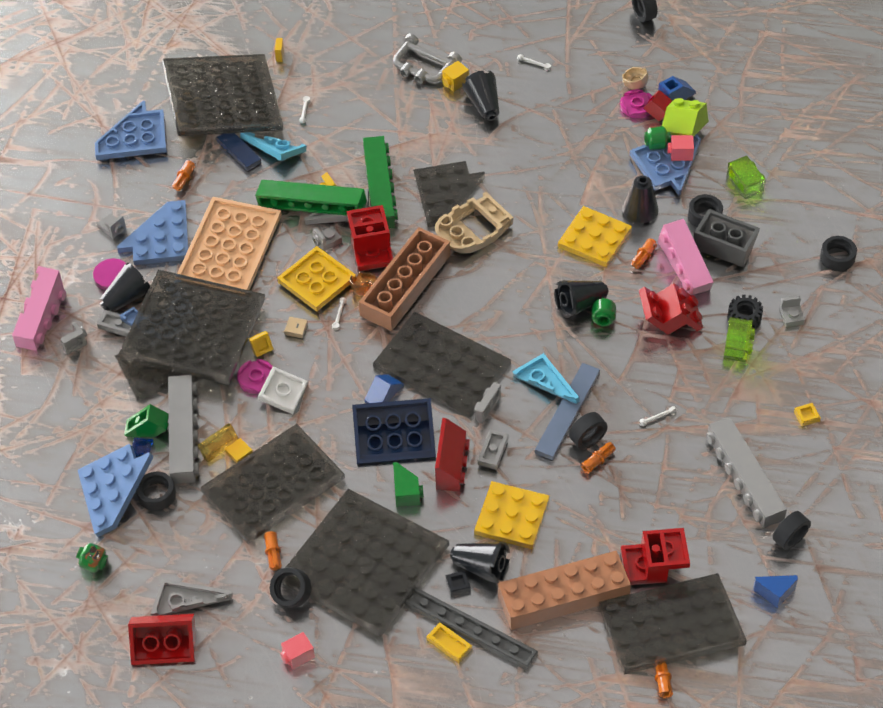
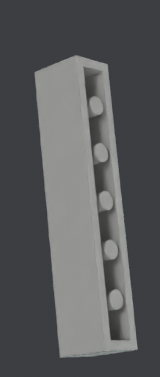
M192 375L168 377L169 474L174 484L196 482V474H199L198 462L195 463V458H199L198 446H195V442L198 441V430H195V425H198V416L194 414V410L198 409L197 398H194V394H197V383L193 382Z
M731 417L709 424L708 433L706 434L709 444L714 446L718 459H722L725 464L727 474L731 475L734 479L736 489L740 490L743 494L745 504L752 509L754 519L760 522L763 528L783 521L787 508Z

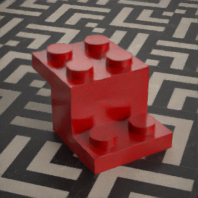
M383 205L347 211L351 243L358 272L387 267L393 260V254Z
M673 283L657 294L646 287L639 290L646 320L667 335L686 324L696 331L703 328L701 321L703 318L697 306L699 304L698 300L694 295L687 293L684 288H680Z
M684 528L643 531L641 544L623 545L620 548L622 564L631 585L667 582L669 569L690 568Z

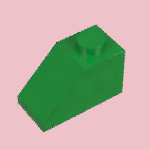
M150 404L127 419L124 435L126 437L155 438L167 430L169 414Z
M393 462L396 507L420 505V497H424L423 485H419L418 477L399 463Z

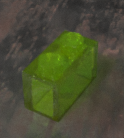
M748 156L728 162L727 176L745 199L764 192L765 176L759 172L756 164Z
M729 318L723 359L747 362V356L752 355L753 344L749 342L754 340L755 329L752 328V320Z

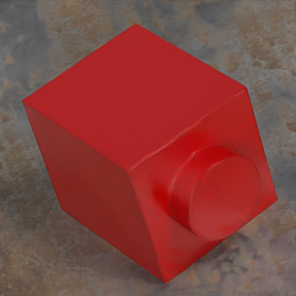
M658 90L643 109L660 122L664 118L666 108L672 100L662 91Z

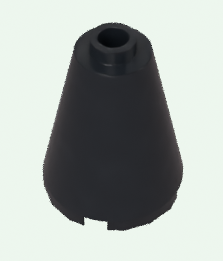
M484 71L472 73L465 78L466 82L462 83L463 90L483 119L492 121L499 115L496 77L492 71H488L489 73H484Z
M638 176L634 179L622 206V212L625 215V219L632 224L644 225L645 222L651 223L657 218L659 208L651 179L647 176Z
M127 262L100 298L102 301L100 305L104 310L115 312L150 293L153 289L142 278V274L132 264Z
M562 280L556 284L558 288L554 289V298L558 310L562 309L564 313L561 315L565 318H570L592 307L596 300L607 298L609 290L602 281Z
M503 542L457 544L451 549L450 558L455 565L492 583L498 584V580L503 581L507 573L510 559H506V552L510 553L508 544Z

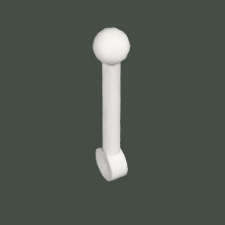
M522 54L517 57L519 61L530 62L544 67L547 71L551 69L549 63L543 64L526 58Z
M308 96L303 97L304 107L302 117L299 119L301 124L306 122L307 104L310 102V97Z
M345 297L339 300L340 307L336 321L332 324L333 330L340 328L339 320L343 306L347 302Z
M672 406L669 410L648 419L643 418L640 420V425L646 426L650 421L667 414H674L677 409L675 406Z

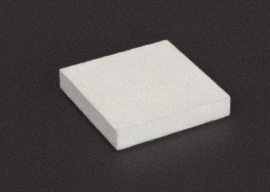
M272 367L257 400L294 414L308 385V381Z

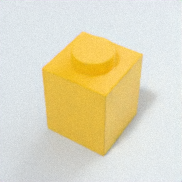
M459 61L442 70V82L453 92L461 88L462 83L466 82L465 78L469 76V69Z

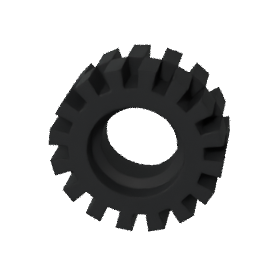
M746 294L742 295V298L739 295L736 296V300L733 298L729 304L728 321H731L732 326L736 324V329L742 327L744 331L745 328L752 330V326L755 329L762 320V303L760 301L757 302L758 299L756 297L752 299L751 295L746 298ZM748 310L752 312V314L742 315L738 311Z

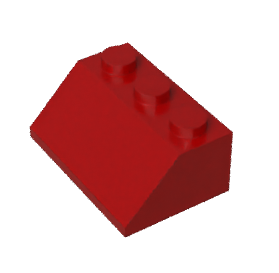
M442 418L435 464L436 490L460 492L461 484H465L466 473L463 472V467L467 468L468 456L465 455V451H469L470 439H467L466 430L447 418Z
M194 614L131 617L128 623L131 665L195 662L196 630Z

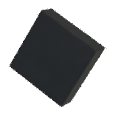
M466 570L446 575V582L451 596L471 592Z

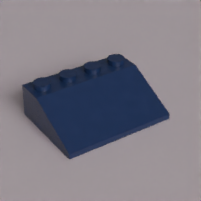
M431 398L352 405L357 464L436 457Z

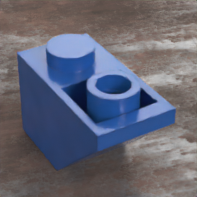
M674 76L659 83L658 90L662 91L672 101L677 98L685 100L696 94V91L686 81Z

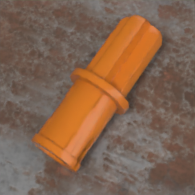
M189 160L184 163L182 169L177 172V178L172 185L173 189L180 191L185 183L190 180V175L196 167L194 166L195 163Z
M647 239L643 247L637 250V255L631 263L632 267L639 269L646 260L650 259L651 253L657 247L654 239Z
M606 443L598 451H593L592 455L580 464L582 470L589 474L598 465L605 463V459L616 450L613 443Z
M270 531L264 534L266 542L265 554L268 556L270 569L277 571L282 567L280 559L281 548L278 546L277 533Z
M662 656L660 658L657 657L654 662L656 668L655 681L658 684L659 696L661 698H670L673 695L671 687L672 675L668 672L666 658Z

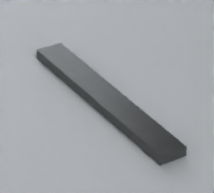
M395 576L383 591L385 596L436 623H442L451 631L527 671L538 656L537 650Z

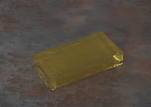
M228 423L197 446L205 461L209 463L239 438L233 426Z

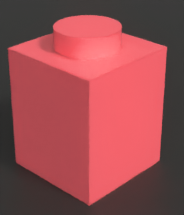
M671 135V143L667 144V153H671V161H693V135Z
M304 632L281 643V658L285 664L289 663L292 669L315 658L314 648Z

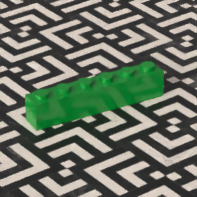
M384 136L363 138L370 206L383 205L388 228H395V220H398L397 209H393V207H396V198L391 194L394 193V183L390 182V180H393L392 169H388L391 166L390 156L386 155V153H389V145L385 143Z
M261 180L255 194L258 206L344 216H347V211L365 208L367 203L365 191L362 188Z

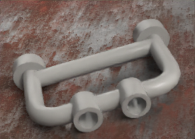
M412 33L407 34L404 38V45L393 58V64L400 69L399 72L403 77H408L412 74L415 81L420 84L424 80L432 83L441 81L442 70L456 61L460 63L462 61V57L456 52H451L445 58L417 46L419 40ZM409 49L445 66L437 75L432 76L424 69L418 70L413 68L410 63H401L400 59Z

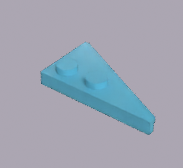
M240 132V139L280 161L306 152L307 145L305 144L296 147L290 145L291 141L269 136L260 139L255 137V133Z
M544 353L512 371L513 376L519 380L575 404L580 402L579 396Z

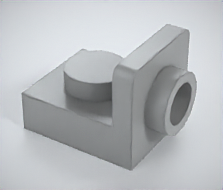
M111 213L97 223L98 228L111 238L116 237L126 228L124 217L121 215L115 217Z
M333 226L321 232L317 228L313 229V242L323 251L342 243V237Z
M788 296L781 299L780 313L785 327L804 325L805 319L800 307V296Z
M76 322L72 323L74 332L60 339L63 350L67 355L87 345L85 339L87 333Z

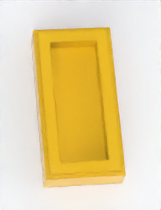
M440 622L426 636L428 642L457 663H460L472 650L470 643Z

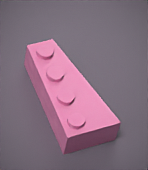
M680 219L663 225L657 242L682 282L683 288L690 295L709 291L714 281L685 220Z
M38 266L36 273H38L37 280H33L30 286L32 288L30 298L26 297L24 302V314L20 313L12 334L16 347L37 351L40 344H43L45 334L51 328L52 320L58 314L59 306L66 297V291L64 290L59 270Z

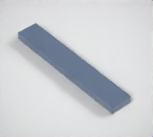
M585 363L581 364L570 385L579 396L580 402L575 404L562 399L535 448V454L550 460L554 459L597 380L600 369Z

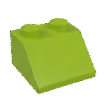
M682 98L674 99L666 108L662 126L671 135H693L694 137L709 122L707 103L699 102L698 100L689 101Z

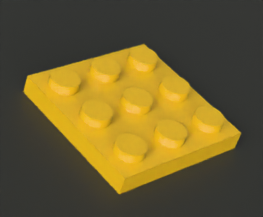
M583 206L558 241V248L607 268L631 233L632 226Z
M318 246L277 277L279 284L316 312L356 280V274Z
M491 481L474 529V535L533 550L550 496Z

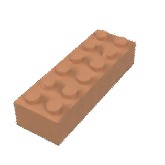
M418 227L359 301L360 316L392 331L450 257V241Z
M616 550L499 582L498 597L509 628L514 630L629 598L631 584Z

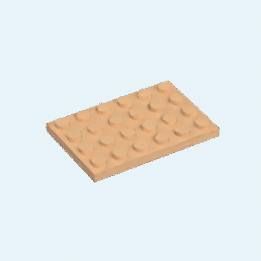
M212 197L175 280H181L184 285L246 298L282 216L281 210Z

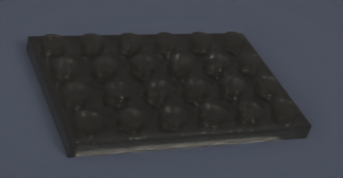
M417 312L412 314L373 362V368L384 374L391 375L400 382L469 417L473 415L476 403L478 401L481 402L485 390L488 387L490 388L493 382L497 383L511 365V359Z
M295 424L200 488L207 499L249 544L345 479V474L298 424Z
M718 573L599 602L602 617L624 675L654 668L663 663L670 664L744 646L747 642Z

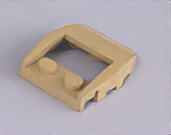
M484 192L482 198L476 200L473 197L461 206L457 204L448 215L444 214L435 224V231L437 236L450 241V249L459 253H471L495 242L513 224L514 217L487 192ZM475 210H478L496 227L492 234L486 235L482 240L461 221Z

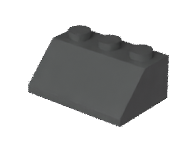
M708 209L696 228L693 239L699 251L743 267L751 254L760 228Z

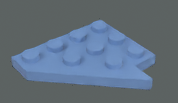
M142 101L95 142L96 160L167 152L163 109L146 111V102Z
M698 134L693 137V161H671V153H667V147L661 150H650L645 145L630 150V156L643 175L651 179L655 191L671 185L675 192L681 195L699 149L701 138Z
M186 201L166 202L117 246L118 253L133 252L134 265L184 260L189 249Z
M128 444L78 469L94 534L97 537L117 528L153 459V455L150 452L136 458L133 446Z

